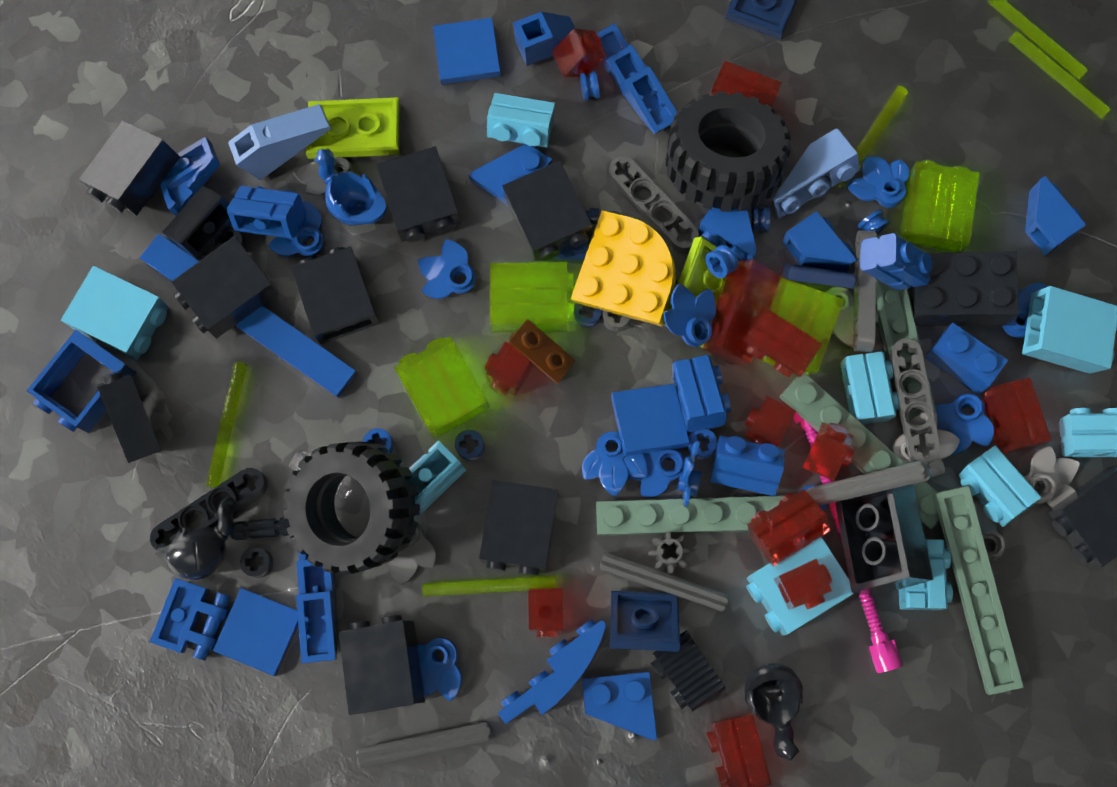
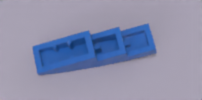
M614 23L589 37L588 42L604 68L651 132L655 135L671 126L674 116L677 114L675 107L650 66L646 68L633 45L629 46L617 25Z
M298 551L299 561H296L299 594L296 595L301 663L336 660L337 616L335 574L324 571L323 565L315 567L308 562V554L301 555Z

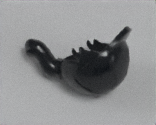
M226 497L220 502L217 511V526L214 528H198L189 534L187 527L184 526L183 532L179 530L170 545L156 550V555L164 559L169 568L184 579L199 580L213 574L224 560L226 554L225 541L235 529L233 521V511L236 509L235 500L232 497Z
M777 663L764 664L753 670L747 677L744 688L745 701L753 715H756L760 721L774 726V750L779 757L791 761L800 752L794 744V731L790 722L799 712L800 705L803 704V686L799 677L788 666Z

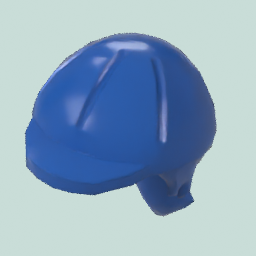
M330 149L318 150L315 161L319 163V176L327 184L325 197L329 212L340 222L349 226L372 224L382 219L387 211L386 203L366 174L360 176L352 171L338 173L334 169V153Z

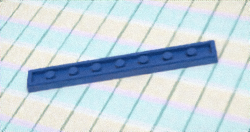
M160 234L155 237L139 257L144 263L170 281H173L199 262ZM261 306L235 325L338 399L357 375L356 370L264 306Z

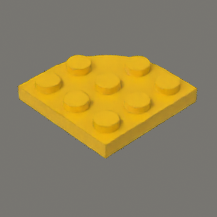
M602 210L571 300L574 303L662 326L664 312L669 308L676 282L675 263L663 238L646 223L638 219Z

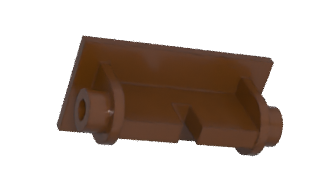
M528 318L509 337L511 346L515 347L556 384L561 381L576 361Z

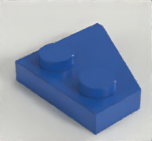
M206 137L177 153L180 158L160 184L168 210L175 216L220 165L213 144Z
M524 144L472 171L468 177L469 181L507 204L502 185L552 164V159L534 147Z
M649 672L582 679L585 714L650 740H657Z

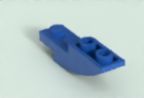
M591 619L576 630L579 637L568 644L566 639H564L549 650L552 656L547 659V662L554 672L548 675L546 670H544L529 681L532 688L520 695L517 690L501 701L504 708L498 714L505 724L509 723L533 704L543 715L572 689L585 672L597 651L606 627L603 620L596 624Z

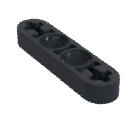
M254 468L241 470L158 524L150 534L152 547L155 550L166 547L167 544L161 543L164 539L163 533L166 531L172 534L178 531L180 528L176 525L177 522H179L182 530L184 526L187 527L188 534L196 530L191 529L187 523L189 515L195 511H200L204 517L203 523L199 528H214L218 525V509L215 505L216 498L222 493H229L236 502V509L233 511L234 515L266 492L268 488L266 476ZM249 476L254 479L258 478L259 480L255 482L257 488L254 491L245 488L239 492L243 496V499L240 500L239 495L232 487L235 485L236 488L241 490L247 486L248 482L246 479ZM177 533L170 538L171 542L176 537Z

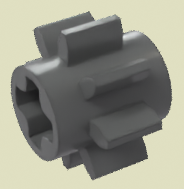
M667 531L665 540L662 542L658 538H653L652 542L658 548L657 550L650 551L648 556L656 557L658 561L654 569L657 570L661 566H665L668 573L672 574L674 565L677 564L682 568L686 566L681 557L682 555L689 554L690 549L682 548L683 536L675 540L671 538L670 532ZM664 546L667 549L671 546L675 547L674 555L677 559L675 560L670 557L665 560L662 557L664 550L661 547Z

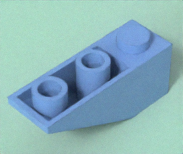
M318 104L252 124L231 139L228 144L236 165L258 180H262L329 131L331 126L323 107Z
M837 128L808 146L774 196L773 203L779 219L786 214L796 212L801 205L813 198L821 197L828 189L841 181L851 179L856 172L860 171L858 153Z

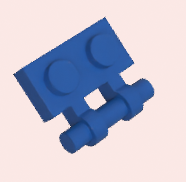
M175 578L150 643L179 653H185L190 641L197 644L193 657L206 661L210 648L214 649L217 639L214 637L221 619L225 620L228 610L226 606L230 596L217 592L212 605L205 602L209 589ZM200 613L208 614L202 633L195 632L194 628Z

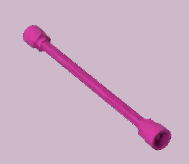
M791 409L795 423H801L802 430H805L806 436H808L807 439L813 452L812 455H814L813 458L816 459V467H819L817 470L820 471L821 482L824 484L835 482L833 481L832 470L829 469L828 458L825 457L826 453H824L825 449H823L824 446L822 441H820V434ZM833 502L830 503L829 507H831L833 512L832 515L834 516L835 524H837V531L840 532L836 505ZM860 594L859 598L863 602V610L866 611L864 614L867 615V623H870L868 625L871 628L870 632H873L871 633L873 645L868 646L876 672L882 673L903 667L895 639L889 640L887 632L885 633L882 630V622L879 621L881 618L878 617V609H875L877 606L874 605L875 601L872 600L874 597Z

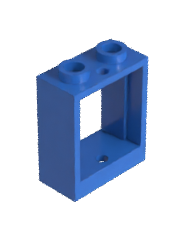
M75 329L26 391L36 398L33 404L48 414L52 411L61 416L58 419L60 424L73 432L79 428L89 433L106 412L99 391L79 416L51 397L85 353L113 372L120 370L123 375L129 373L133 377L136 371Z

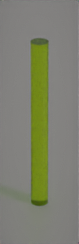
M987 1V3L1075 77L1081 79L1088 71L1086 67L1007 1Z
M1018 31L1008 40L1101 119L1111 110Z
M897 86L856 148L859 166L907 95L908 91L906 88ZM851 179L841 181L836 186L845 189Z
M234 362L207 477L206 487L214 489L220 485L247 364L241 362Z
M555 576L422 584L423 597L556 589Z

